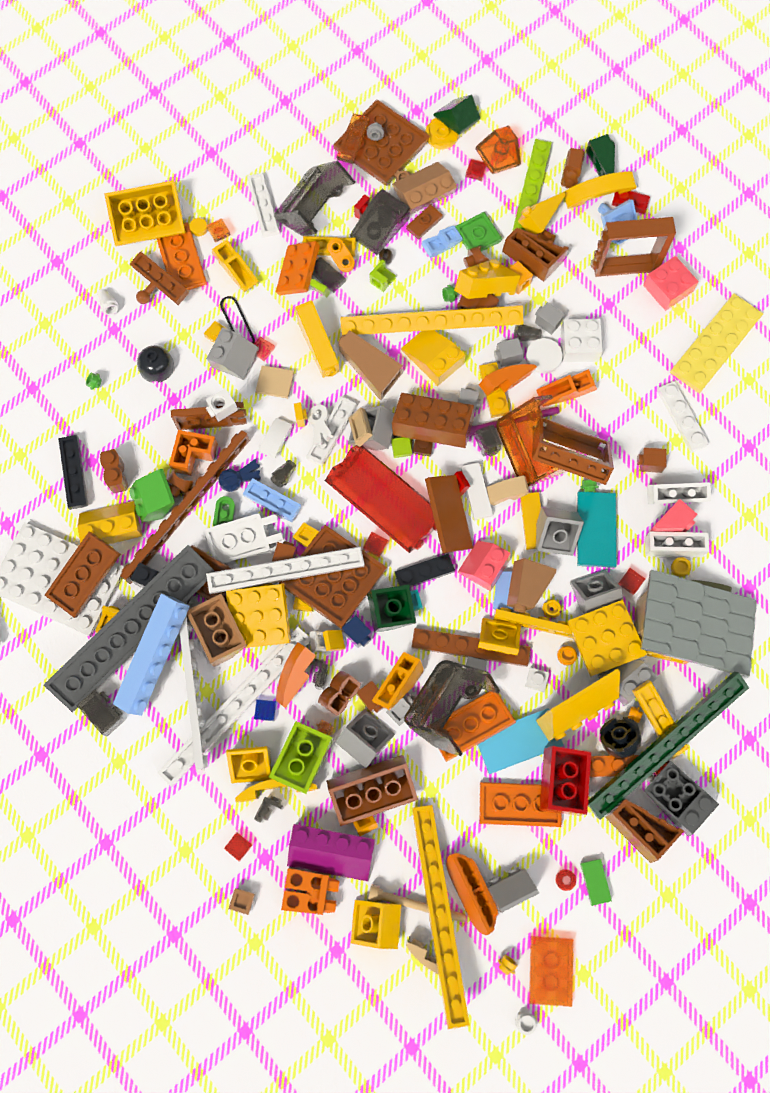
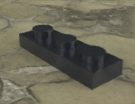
M449 553L394 571L398 585H409L410 588L455 573Z

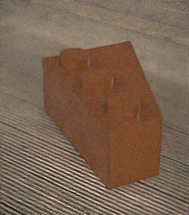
M516 228L506 237L502 252L515 262L519 261L529 272L544 282L564 262L570 247L557 246L553 244L554 241L548 240L547 242L537 238L538 235Z
M626 799L621 801L605 816L649 863L659 861L684 832V830L670 825L662 818L655 817L649 811Z

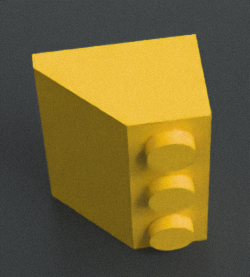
M134 501L79 513L77 527L80 543L89 531L107 544L143 537Z

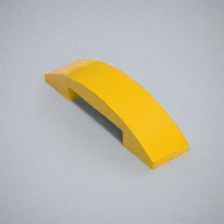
M632 171L617 172L575 185L564 191L566 194L564 198L567 209L584 205L585 201L614 192L621 194L634 190L637 187Z
M273 779L266 780L241 792L235 797V802L258 800L257 791L288 786ZM312 783L309 791L318 790V786Z

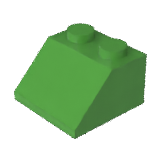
M158 469L135 480L129 491L131 499L134 500L136 514L140 517L141 523L163 519L175 503L163 469Z

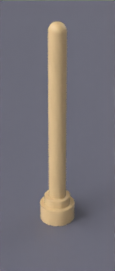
M371 884L367 901L380 902L383 900L428 913L427 903L383 892L380 886ZM450 910L452 920L466 921L465 914Z

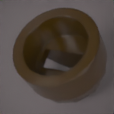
M386 248L382 249L379 253V261L383 259L386 261V264L391 263L393 260L392 251Z

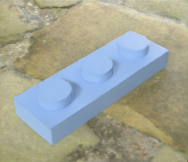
M253 478L243 492V496L290 522H293L301 509V504Z

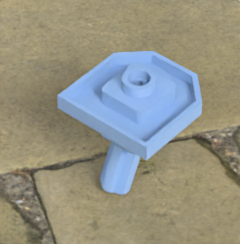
M631 199L613 209L604 203H601L598 207L603 228L606 222L637 220L634 202ZM628 239L613 240L612 242L619 245Z

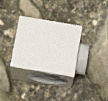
M226 388L206 399L208 404L206 410L211 417L215 416L218 422L238 410L235 401ZM218 404H225L222 408H216Z

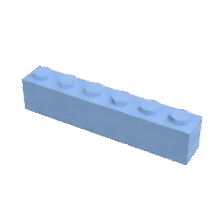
M160 595L113 702L115 706L124 712L139 716L143 715L190 607L188 604L168 595Z

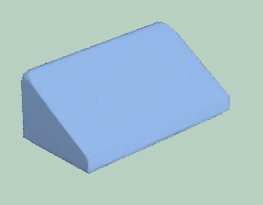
M503 571L496 582L493 609L495 610L501 607L513 610L512 607L507 606L512 571Z

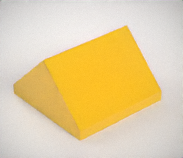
M268 746L226 750L231 783L271 780L269 778L271 773V752Z

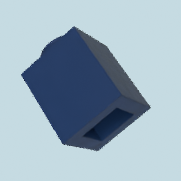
M356 615L341 628L342 633L357 648L361 645L365 647L372 640L370 638L372 631Z

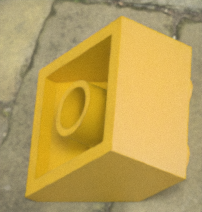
M354 900L350 944L377 949H398L401 905Z

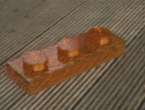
M356 113L352 114L336 155L337 160L354 164L369 125L370 117Z

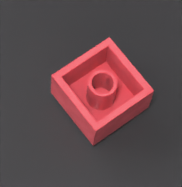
M675 255L649 273L643 286L661 307L667 311L693 293L699 281Z

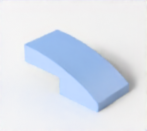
M453 225L439 230L438 235L423 240L421 245L428 256L432 258L454 247L463 238Z

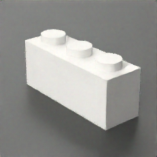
M711 482L647 485L648 504L676 503L679 499L684 503L711 502Z
M649 532L645 537V556L703 558L709 552L708 533Z

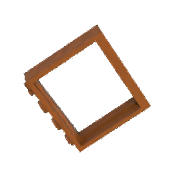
M663 217L606 222L604 230L601 231V239L597 243V250L594 251V259L591 260V268L594 270L595 277L651 273L661 266L676 235L674 218ZM657 237L650 254L606 258L613 240Z
M542 417L539 418L533 432V460L603 485L607 484L614 470L609 441ZM543 439H545V440H547V441H550V442H553V443H556V444H559V445H561V446H564V447H567V448L576 450V451H578V452H581V453H584V454L593 456V457H595V458H598V460H597V459H594V458H591V457H588V456H586V455H583V454H580V453L571 451V450H569V449H566V448L557 446V445H555V444H552V443L543 441ZM600 443L606 444L604 449L599 446Z

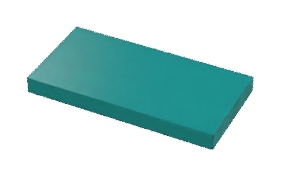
M577 492V512L584 522L577 542V566L616 568V493Z

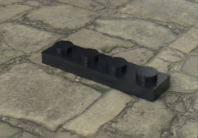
M72 435L58 438L67 508L72 510L87 507L88 500L79 437Z

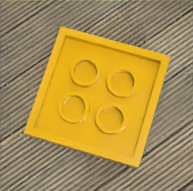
M284 584L226 591L228 608L247 645L245 648L292 642Z
M623 600L567 621L590 677L647 655L646 651L641 649V640Z

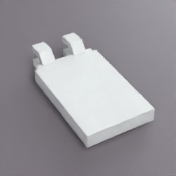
M258 513L204 529L211 555L222 563H227L271 550V547H273L272 543L284 540L282 532L271 536L268 532L267 525L278 522L277 514L264 517L263 514L260 515Z

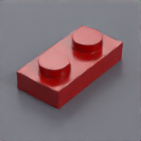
M627 191L621 194L615 192L611 205L617 207L631 199L634 202L635 211L645 215L651 196L634 191Z

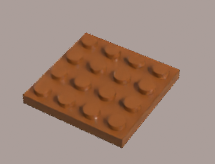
M376 99L333 144V149L387 186L395 178V173L401 171L426 145L430 136ZM372 123H378L382 126L384 130L382 139L375 141L368 138L367 128Z
M324 525L300 557L350 549L357 546ZM362 550L364 567L280 581L279 584H284L285 590L339 628H342L386 572L387 567Z

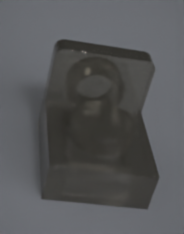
M314 659L309 667L318 669V672H314L312 683H315L316 689L324 691L329 666L323 660Z
M273 795L270 798L264 797L254 820L263 823L264 820L268 821L273 812L271 809L272 805L281 810L284 809L285 806L281 805L282 800Z

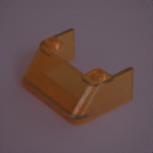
M552 395L533 397L499 418L496 423V429L516 477L526 476L528 487L567 472L532 459L533 432L539 418L543 417L540 406L553 399Z

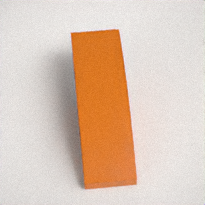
M520 364L501 368L485 376L479 383V386L487 396L499 388L506 393L530 376L537 366L535 364Z
M589 369L572 377L568 375L536 389L543 407L565 402L597 390Z
M297 642L289 654L279 678L276 701L284 708L288 706L309 678V675L304 671L316 657L314 653L299 642Z

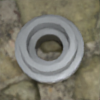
M372 123L367 128V136L371 140H380L384 136V130L380 124Z

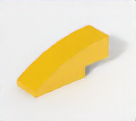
M227 239L212 249L213 256L243 292L259 283Z

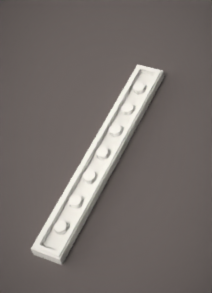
M361 547L212 572L206 575L209 593L213 594L364 567Z

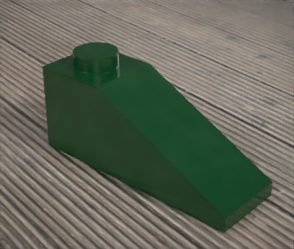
M608 134L589 140L586 153L599 177L615 173L614 141L610 139Z

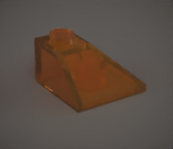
M509 125L495 129L475 147V150L492 175L521 165L518 137Z

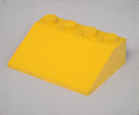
M174 180L104 193L116 247L185 233L181 203Z
M618 669L614 670L538 718L536 722L548 741L554 738L556 741L567 735L565 733L566 730L571 728L574 731L583 725L581 721L587 718L590 721L599 716L597 711L604 708L607 711L615 706L613 701L619 698L620 671Z

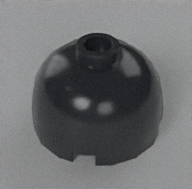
M148 346L138 354L137 369L146 381H157L160 383L167 380L173 374L174 360L169 351L162 346Z
M622 717L623 720L613 718L604 723L600 729L601 744L604 750L611 756L623 759L631 757L641 746L642 736L639 726L634 720L627 717Z

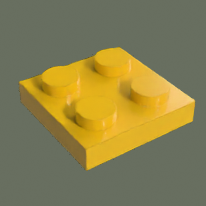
M482 618L478 648L518 655L521 625Z

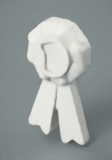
M321 404L313 406L307 415L308 422L314 426L313 445L315 447L318 444L323 445V437L327 442L330 438L334 437L326 425L327 419L330 416L328 409Z

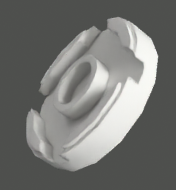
M541 338L533 341L527 348L526 361L527 364H535L537 366L534 370L537 373H552L561 364L563 353L557 342Z

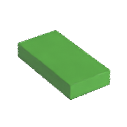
M597 859L580 863L590 905L594 906L612 902L602 860Z

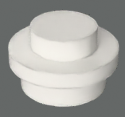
M522 1012L517 1016L515 1025L522 1035L527 1036L536 1031L537 1020L533 1014Z

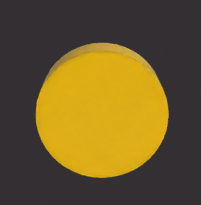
M195 218L190 222L189 227L194 236L200 237L207 233L208 226L204 219Z
M678 557L671 563V572L675 576L685 577L691 571V563L684 557Z

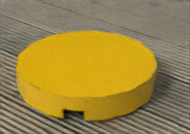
M437 118L432 119L426 126L425 133L430 136L428 143L436 149L445 150L451 148L459 139V135Z

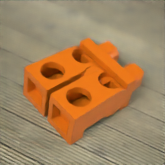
M288 868L285 888L303 890L305 893L284 890L281 910L318 915L335 913L337 901L326 899L327 891L338 892L340 881L329 878V875Z

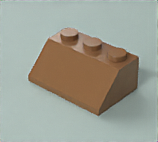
M435 162L392 183L408 216L452 195L457 189L450 171L439 162Z
M222 594L188 610V618L213 667L232 659L247 647Z

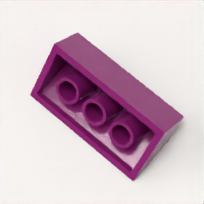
M293 824L287 866L368 882L375 839Z

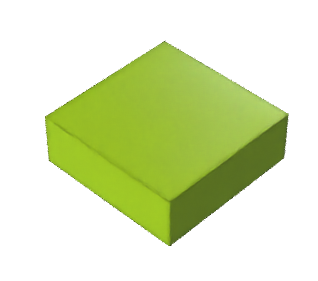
M315 279L311 280V288L327 298L330 294L327 286Z
M410 438L391 439L394 458L412 456Z

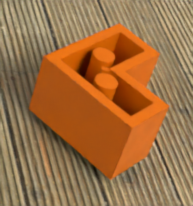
M178 430L169 462L170 468L174 469L175 473L191 476L195 459L214 462L218 447L215 436Z

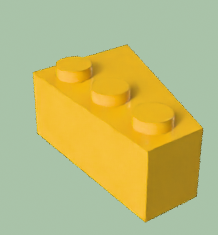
M491 259L460 270L454 291L467 299L484 298L488 294L494 293L495 296H501L505 292H508L509 295H514L521 275L505 267L500 261Z

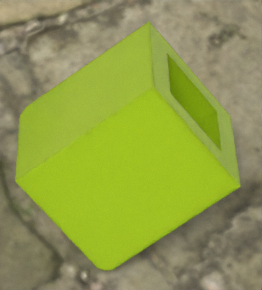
M383 259L369 274L370 283L383 293L396 279V275L386 269V261Z

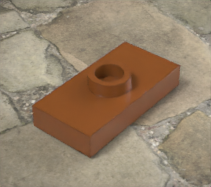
M430 204L406 226V230L419 240L443 219V214Z

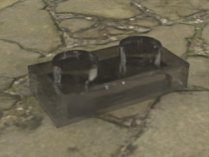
M321 256L316 260L312 275L327 286L330 291L336 292L346 282V278Z

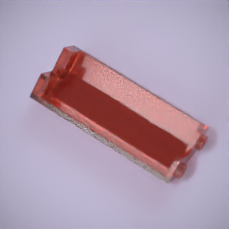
M356 445L350 448L343 462L333 466L324 480L408 553L415 549L418 551L424 545V540L433 530L437 531L430 502L363 445L360 447Z

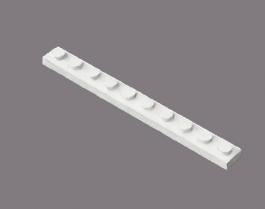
M299 627L291 633L292 642L281 644L204 723V727L200 728V733L205 735L206 747L202 748L203 755L281 675L284 664L297 642L305 647L311 643L310 637ZM192 737L157 772L170 787H173L195 764Z

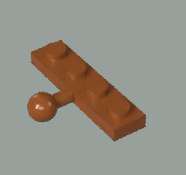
M141 251L129 264L150 282L145 290H140L136 294V300L140 304H147L150 301V294L155 288H158L178 306L190 293L183 285Z

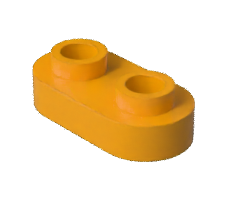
M338 238L330 240L327 250L340 271L344 273L351 272L355 267V261L342 240ZM334 245H339L338 250H333ZM348 260L349 264L345 266L342 262Z

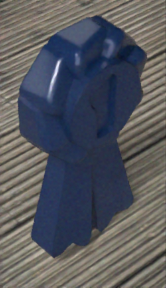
M254 459L239 471L233 469L222 471L218 478L221 489L233 492L240 488L242 482H250L252 478L260 481V470L255 471L260 465Z

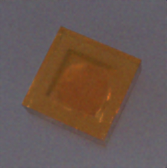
M222 218L206 225L215 243L230 236V231Z

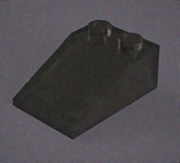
M382 188L370 201L350 233V237L356 238L358 243L375 255H378L410 219V207Z

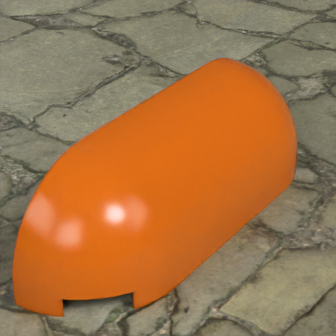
M460 853L449 855L446 859L447 871L471 923L481 934H491L495 930L498 910L476 863L472 858H468Z

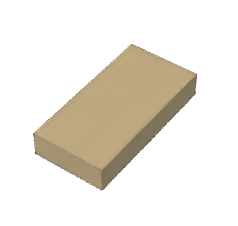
M360 407L348 418L355 444L359 447L373 436L366 410Z

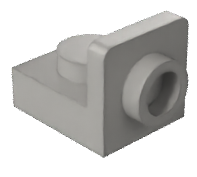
M407 693L386 713L398 726H401L416 712L420 704L414 695Z

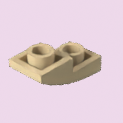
M526 476L510 478L486 487L490 504L493 506L508 499L516 500L530 494Z
M413 939L412 942L407 940L406 947L422 965L438 974L436 958L430 955L428 959L425 958L427 948H424L425 943Z

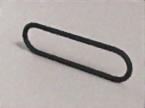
M226 296L222 298V300L220 301V308L228 322L231 331H234V329L222 305L224 300L226 299H232L235 302L241 314V317L251 335L252 343L255 344V338L253 336V333L243 315V312L237 300L232 296Z

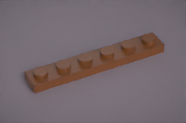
M414 628L411 646L412 649L467 658L469 656L481 660L528 667L531 647L519 645L518 655L505 654L503 652L478 648L479 638Z

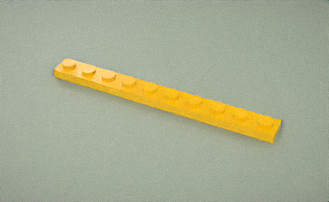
M523 305L340 317L342 335H346L350 330L356 335L522 325Z
M504 607L496 609L493 620L518 624L521 627L573 638L568 623L565 621L551 622L547 617L539 616L534 618L530 617L531 614L519 612L517 614L511 612V609ZM646 651V656L684 665L688 663L687 661Z
M433 805L412 808V815L447 1030L470 1026Z

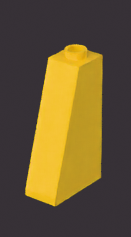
M310 300L295 306L298 325L322 377L336 375L339 372V363L313 301Z

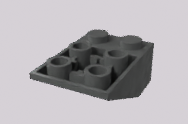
M672 761L664 767L644 790L671 822L684 830L683 833L688 837L693 835L719 806L715 799Z

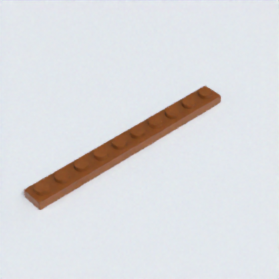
M241 430L232 437L228 447L221 450L218 459L208 466L207 472L196 480L193 489L185 493L183 501L172 509L168 519L160 523L158 531L150 535L143 549H139L135 553L132 562L124 566L120 576L131 585L132 581L130 578L138 563L147 565L218 480L222 471L226 470L250 441L246 432Z

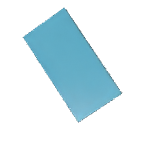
M549 708L515 720L516 723L477 745L489 775L544 754V748L564 746L562 739L556 741L554 738L548 741L536 722L538 718L549 711Z

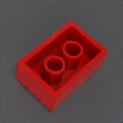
M556 746L544 748L539 810L575 816L587 815L591 752Z

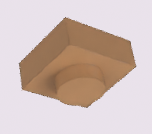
M235 888L228 909L249 915L255 893Z

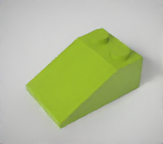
M295 721L269 778L303 794H307L328 754L333 738Z

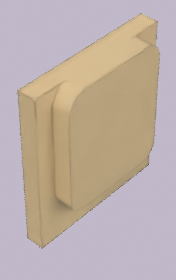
M262 365L255 392L257 394L288 399L294 371Z

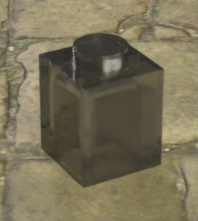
M494 424L476 430L475 439L482 456L488 455L491 457L498 454L502 443Z

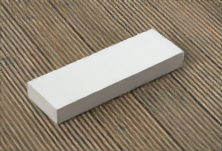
M479 462L461 466V471L470 484L467 495L474 521L492 517L493 513Z

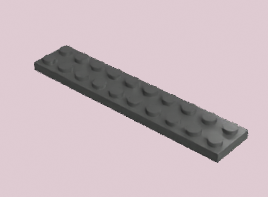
M187 545L51 676L43 686L73 713L137 650L160 595H168L185 603L207 582L206 574L215 571Z

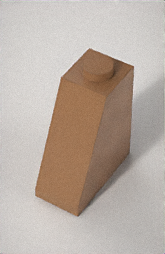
M526 558L514 561L507 606L514 608V611L520 613L533 609L553 579L557 569Z

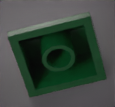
M409 585L371 590L367 595L374 633L395 630L417 623Z

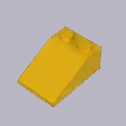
M434 330L419 332L401 348V351L437 387L464 365L466 354L452 341Z

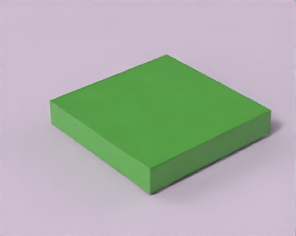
M485 212L455 226L463 238L461 242L467 251L481 245L482 252L502 242L501 235Z

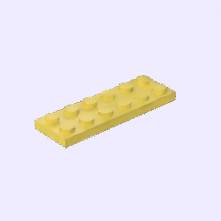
M733 294L672 368L670 373L700 394L759 321L763 313L736 294Z

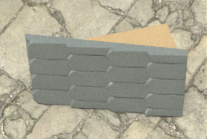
M650 570L647 591L637 600L634 626L639 638L642 639L641 649L729 673L739 672L741 676L750 677L753 634L755 630L754 622L757 609L756 600L679 578L675 575Z

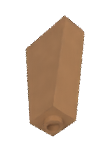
M349 330L346 335H342L339 339V352L377 398L382 400L402 375L403 365Z

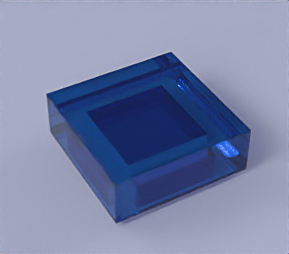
M256 699L254 720L274 722L277 702Z

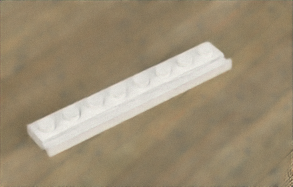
M185 617L180 628V639L195 768L197 775L205 774V768L209 766L208 757L203 755L202 749L206 747L205 735L200 733V728L204 727L203 716H198V708H201L200 696H196L195 689L199 688L198 676L194 677L193 670L197 669L196 658L191 657V651L195 650L193 639H189L192 625L190 621H187V617Z

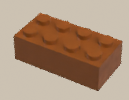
M401 392L392 420L393 435L466 448L474 420V405Z

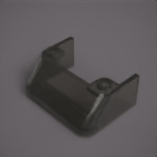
M338 160L313 166L304 174L276 210L274 217L278 222L301 236L317 234L318 230L312 222L314 217L329 198L340 196L344 186L353 185L356 181Z
M443 660L436 665L404 716V722L412 731L435 748L461 757L462 751L450 733L443 729L461 698L473 699L479 695L482 689L499 694L500 689L489 672L453 661Z

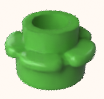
M447 285V287L442 289V296L445 302L450 301L452 303L455 301V298H457V292L454 291L455 287Z
M91 372L88 375L86 386L90 387V390L100 387L102 382L100 374Z
M583 480L580 488L584 489V492H595V488H599V486H597L595 481Z

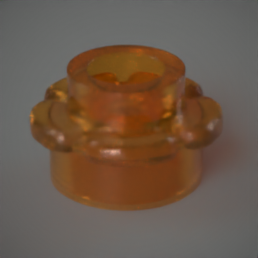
M322 719L319 724L316 723V726L319 727L317 731L326 735H333L332 732L335 728Z

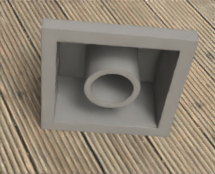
M222 327L206 359L212 368L244 380L259 351V347L239 333Z
M383 406L365 408L373 436L361 445L360 448L374 451L389 449L393 432L392 420L395 413ZM351 431L348 444L359 447L355 444Z
M541 507L536 523V550L573 556L584 523L578 512Z
M606 569L570 581L571 588L583 614L623 600L621 587Z
M640 659L610 669L597 676L601 679L616 669L620 671L618 700L623 706H626L636 698L632 692L633 689L647 680L653 683L658 678L648 665Z
M364 709L345 727L335 743L363 767L367 768L395 734Z
M519 867L508 871L509 876L503 879L498 876L489 881L490 885L487 888L499 912L503 913L540 894L526 869L520 870Z

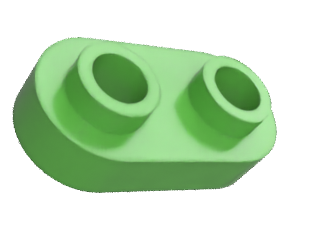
M223 496L217 500L213 527L234 521L236 507L232 498ZM225 505H229V509L224 510L223 507Z

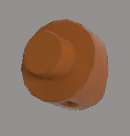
M481 245L469 249L467 252L468 256L463 258L466 268L489 261L482 254Z
M174 469L167 477V482L174 498H177L179 494L185 495L194 484L192 480L187 481L179 478L175 474Z

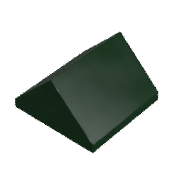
M472 94L455 98L433 115L458 135L480 121V115Z

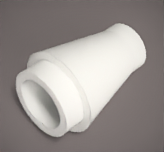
M100 289L97 295L101 311L106 315L115 314L118 311V303L106 289Z

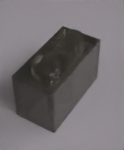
M95 689L77 707L103 736L108 737L125 721L122 717L124 713L117 706L113 707L109 702L111 698L105 691L100 692Z

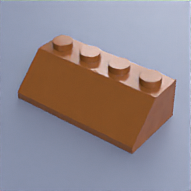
M404 755L326 780L340 827L418 800Z

